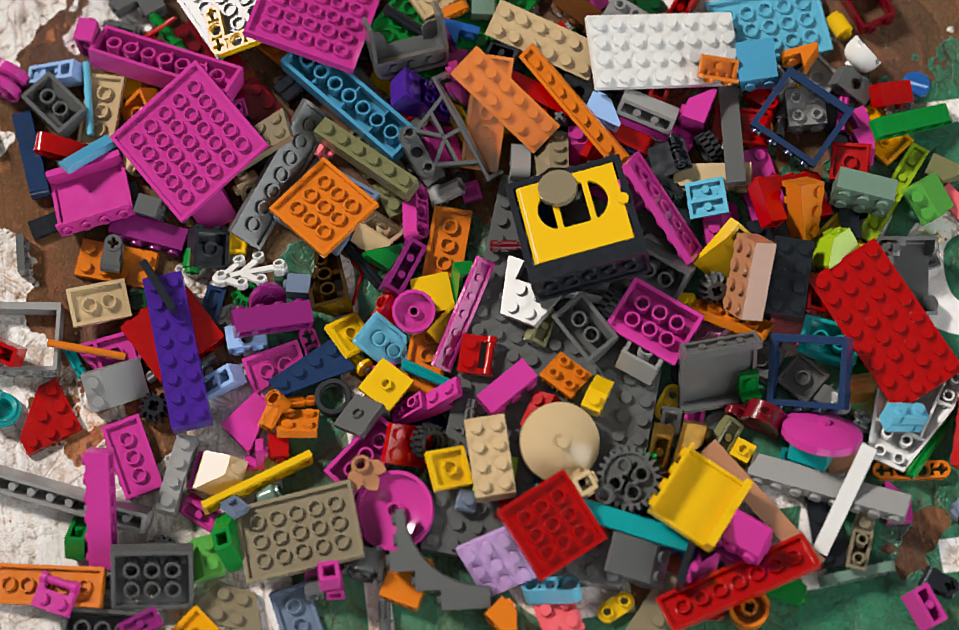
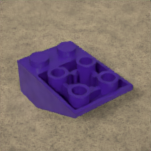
M407 67L391 79V107L406 116L424 118L440 97V94L435 85L429 86V80L424 79ZM442 100L433 111V114L437 121L449 122L450 112Z

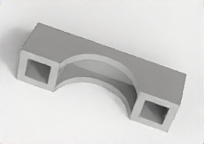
M178 432L154 507L157 513L177 518L183 500L186 476L191 464L195 461L200 445L197 437Z

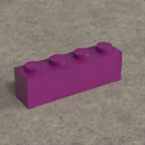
M136 215L112 221L108 229L109 235H118L122 242H130L135 247L146 246L155 252L165 251L174 257H178V255L184 256V249L187 248V228Z
M303 298L287 303L277 301L272 305L257 304L250 308L239 306L232 310L230 315L234 339L312 328L314 323L310 300H304Z

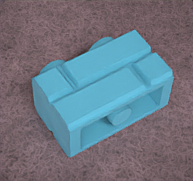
M887 403L884 411L879 416V420L886 432L920 433L928 422L929 415L924 404Z

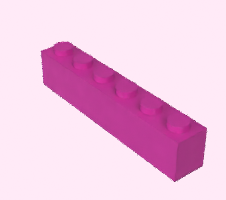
M90 447L82 455V465H85L83 484L86 487L83 500L87 510L84 516L85 524H87L85 541L88 543L86 561L89 562L90 567H105L107 570H111V544H118L114 448Z

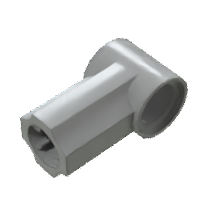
M457 177L443 185L437 184L429 187L427 191L432 208L434 209L435 205L445 207L448 205V201L465 194L466 186L462 179Z

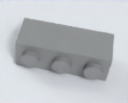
M634 89L624 90L616 113L667 135L670 134L679 112V108Z

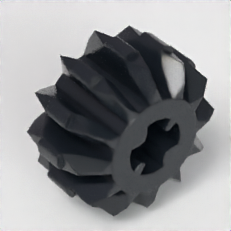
M153 391V396H150L149 393H146V400L140 398V402L143 404L138 406V410L142 411L139 414L140 417L145 418L146 423L151 422V420L154 425H157V420L164 423L163 417L169 418L165 394L160 393L158 395L157 391ZM154 405L158 408L156 411L152 408Z

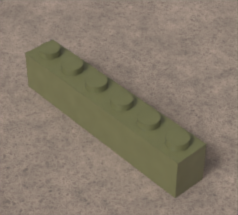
M327 117L315 128L314 135L316 141L406 202L419 189L416 177Z

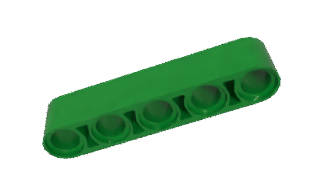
M946 103L881 116L869 121L868 124L875 141H881L944 127L952 123L953 120Z

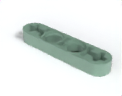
M886 561L868 565L866 572L850 569L818 577L820 588H828L891 574L897 570L894 561Z

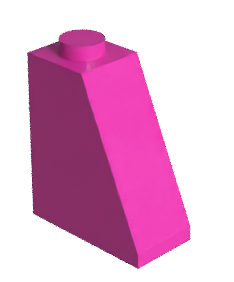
M256 392L221 423L223 430L249 456L255 450V439H259L263 429L258 426V422L267 406L265 396L263 394L259 396Z

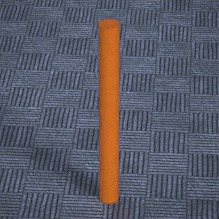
M48 339L47 347L123 361L126 359V353L53 339Z

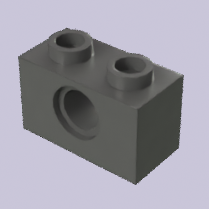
M844 65L838 67L827 86L838 95L849 97V103L853 107L858 108L863 105L865 106L870 98L868 86L873 84H871L868 78L861 76L853 66Z
M142 193L138 194L133 212L140 217L160 222L167 220L169 209L161 199Z

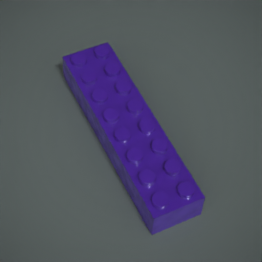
M181 271L157 276L177 307L178 313L173 316L168 311L150 280L144 278L142 279L171 428L174 434H178V432L182 433L214 426L184 276Z

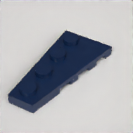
M330 339L268 380L273 389L287 396L304 390V388L311 385L320 384L327 379L339 377L347 372H353L356 368L349 358L345 359L332 339Z

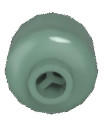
M271 482L256 490L254 501L259 502L283 496L285 493L279 484Z

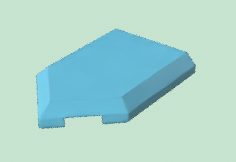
M377 311L372 314L352 341V343L377 363L382 357L388 362H395L396 364H402L407 359V336Z

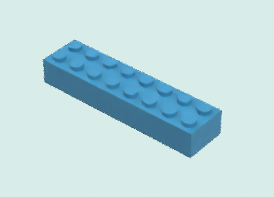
M290 52L280 60L282 70L377 152L394 163L405 154L398 140V134L403 127L414 126L354 74H349Z

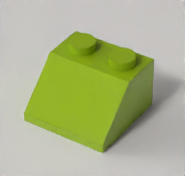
M828 227L822 231V235L816 240L812 259L816 269H826L827 267L831 269L840 263L843 257L860 247L851 229Z

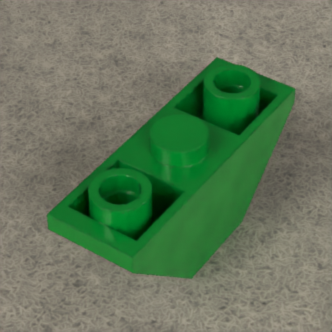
M227 513L219 514L211 530L214 549L228 572L233 573L244 569L236 519H233Z

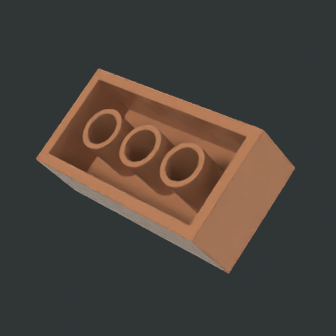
M737 232L733 244V258L730 261V274L726 282V296L723 299L724 310L741 320L762 321L776 243L759 234Z

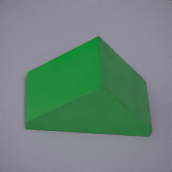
M403 243L368 250L361 253V256L380 270L386 272L390 270L401 252Z

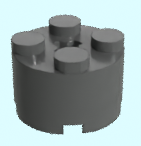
M364 545L366 557L344 562L342 573L345 576L346 573L351 574V579L359 582L373 583V580H377V583H380L386 564V555L381 547L374 546L370 548Z

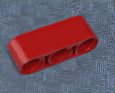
M37 132L33 152L62 161L88 144L47 132Z

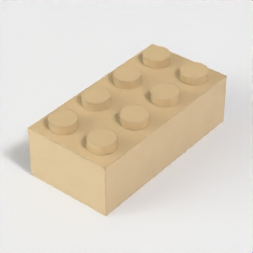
M504 414L464 419L476 503L516 498Z

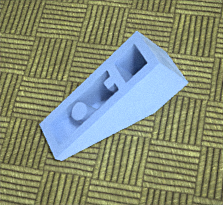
M75 59L29 66L28 75L31 79L28 85L36 83L48 71L65 87L84 85L82 63Z
M227 363L204 377L209 400L229 393L247 383L243 369L239 364Z

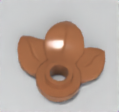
M358 455L351 462L352 471L349 473L348 479L352 481L354 492L362 485L370 491H377L380 484L378 475L386 472V468L377 459L370 460L365 455ZM361 462L365 464V467L362 469L358 468V464Z

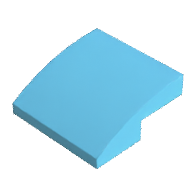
M723 176L684 183L690 220L729 213Z

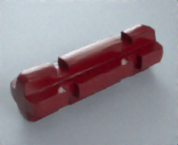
M517 240L490 241V251L498 252V250H501V252H517V250H520L522 252L520 242H517Z

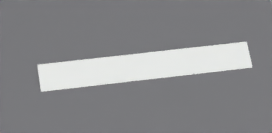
M862 443L813 546L819 553L825 556L828 555L877 452V449Z

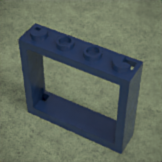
M790 66L751 121L750 127H752L751 131L756 135L767 137V142L772 146L783 148V153L790 158L794 156L800 160L799 164L807 169L810 167L814 169L850 118L854 109ZM789 78L843 114V117L813 159L759 123Z
M771 333L766 401L782 410H785V406H792V410L804 411V407H809L811 412H823L824 408L830 409V413L842 414V410H849L854 338ZM780 342L842 345L838 403L777 399Z

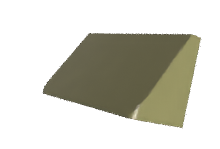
M553 310L537 328L528 325L523 340L545 348L555 324L552 315L557 311Z
M723 415L704 448L716 439L729 454L745 426L731 415Z

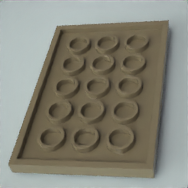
M351 479L248 504L250 506L249 511L236 518L245 579L248 586L317 569V562L338 560V564L366 557Z

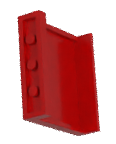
M186 285L200 359H202L209 352H213L224 344L226 338ZM144 307L137 316L125 320L120 329L163 387L148 307Z

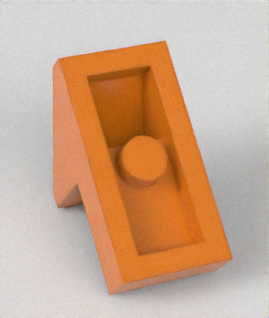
M817 42L780 51L783 68L793 67L802 63L805 75L819 56Z

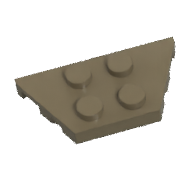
M216 582L196 604L216 625L234 630H262L256 592Z

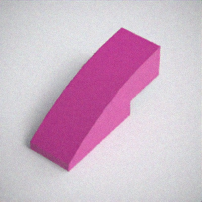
M863 105L854 109V112L848 119L854 129L851 132L850 139L852 143L872 144L871 169L875 155V139L868 124L870 121L869 115Z

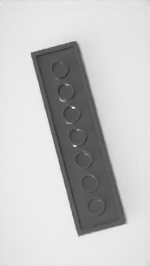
M302 99L290 120L294 140L270 155L229 227L228 232L255 250H261L276 223L273 219L274 215L269 211V207L303 176L314 156L315 150L320 144L316 141L314 130L325 117L334 121L331 116L309 100Z

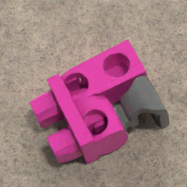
M342 563L338 564L341 578L340 589L325 590L327 600L345 599ZM317 569L304 572L305 581L308 580L304 587L306 601L325 599L324 592L319 589Z

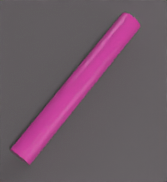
M701 548L695 550L690 569L694 572L698 570L703 555Z

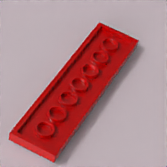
M800 533L771 546L758 566L749 564L741 559L685 584L682 592L673 589L655 597V600L670 629L684 630L821 569V563L803 533Z

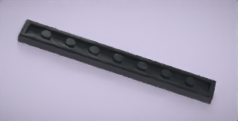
M825 103L827 115L825 131L826 138H828L836 127L838 111ZM839 132L833 142H848L847 133ZM831 143V145H830L829 148H828L830 161H831L832 143ZM837 208L839 227L850 228L856 240H861L859 213L849 208Z

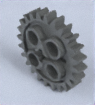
M629 445L625 446L624 451L621 447H617V454L613 450L610 451L611 458L604 456V460L607 463L599 464L603 471H597V474L602 475L598 482L612 485V480L615 477L620 480V487L618 489L614 487L616 490L614 508L622 505V511H625L629 506L630 511H634L636 505L638 510H641L642 503L645 506H649L647 504L649 502L648 499H651L653 493L658 494L660 492L656 489V486H659L661 483L657 479L663 477V475L657 474L661 467L654 466L657 459L650 460L652 453L644 455V448L637 452V446H633L631 451ZM623 459L629 463L627 470L621 468V461ZM635 462H638L637 468L632 473ZM641 468H644L647 471V477L645 479H642L639 476V470ZM632 473L631 478L633 481L627 484L628 478H626V475ZM627 484L624 495H622V489ZM633 486L639 491L637 497H633L630 494V489Z

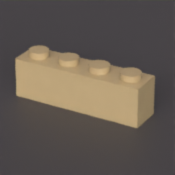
M744 162L746 185L727 187L725 163H691L692 168L674 174L673 182H677L679 184L678 187H681L684 194H686L684 183L723 176L726 193L728 191L746 193L748 192L747 186L753 182V167L751 162Z

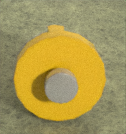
M359 354L349 357L352 364L356 367V373L359 376H364L371 372L373 362L370 359H363Z

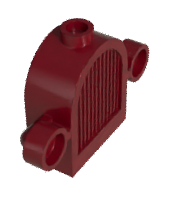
M756 398L749 399L747 406L737 402L727 405L725 414L741 419L740 423L746 428L774 440L777 439V436H780L786 441L781 433L786 413L776 405Z

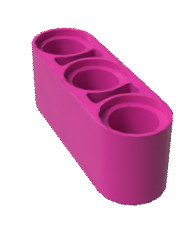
M419 185V189L408 202L402 199L403 236L405 240L410 237L421 240L429 235L428 191L425 186Z

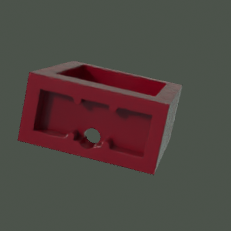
M840 0L860 36L865 33L871 34L882 25L884 27L890 25L896 15V11L889 0H877L885 15L864 24L852 5L851 0Z

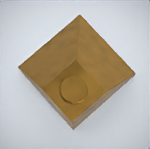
M684 418L673 461L678 462L681 459L678 455L684 446L688 448L693 442L692 449L696 450L702 446L703 441L707 442L710 430L707 429V424Z

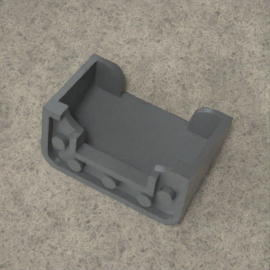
M880 236L877 242L926 314L938 315V301L935 296L928 295L929 256L935 255L939 249L938 236Z

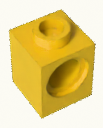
M738 437L729 455L739 466L746 469L753 457V453L756 451V446Z

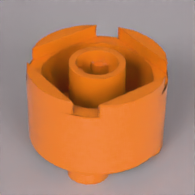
M762 594L727 610L730 622L739 630L758 629L764 624L769 615V599L766 594ZM746 605L753 608L751 613L744 610Z

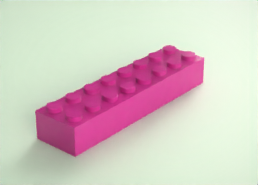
M108 25L104 26L88 49L90 66L160 88L167 86L194 60L198 61L231 101L234 100L244 84L243 67Z

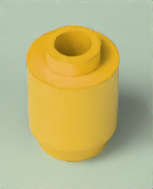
M835 11L826 18L828 27L837 39L842 38L844 40L852 34L853 27L843 13Z

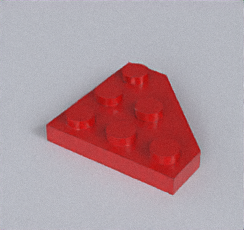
M57 378L38 386L21 432L20 441L29 457L83 430Z

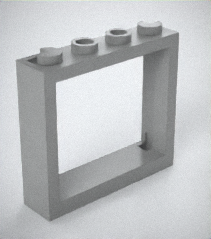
M0 302V315H56L55 340L63 341L65 307L61 302ZM54 348L53 366H21L12 368L0 366V375L4 377L23 375V377L27 378L42 375L45 378H53L54 375H60L62 349Z

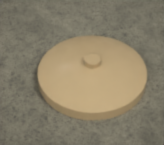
M566 402L549 403L533 411L524 422L519 437V448L524 463L533 474L543 480L548 479L563 468L569 478L572 477L571 473L581 467L583 470H590L597 459L600 447L599 433L593 419L580 407Z

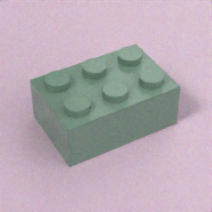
M841 166L832 185L829 204L837 208L853 209L857 213H868L874 217L886 218L895 201L898 180Z

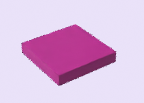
M424 126L422 130L437 133L433 126ZM441 126L445 135L454 130L453 127ZM454 135L447 140L457 158L461 161L462 151L457 137ZM423 137L430 158L434 161L441 140ZM443 147L438 162L452 161L445 147Z

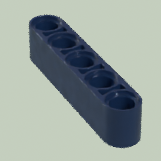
M28 110L12 114L31 198L35 200L50 196L52 193L45 174L46 167L43 156L33 152L37 129L32 111Z

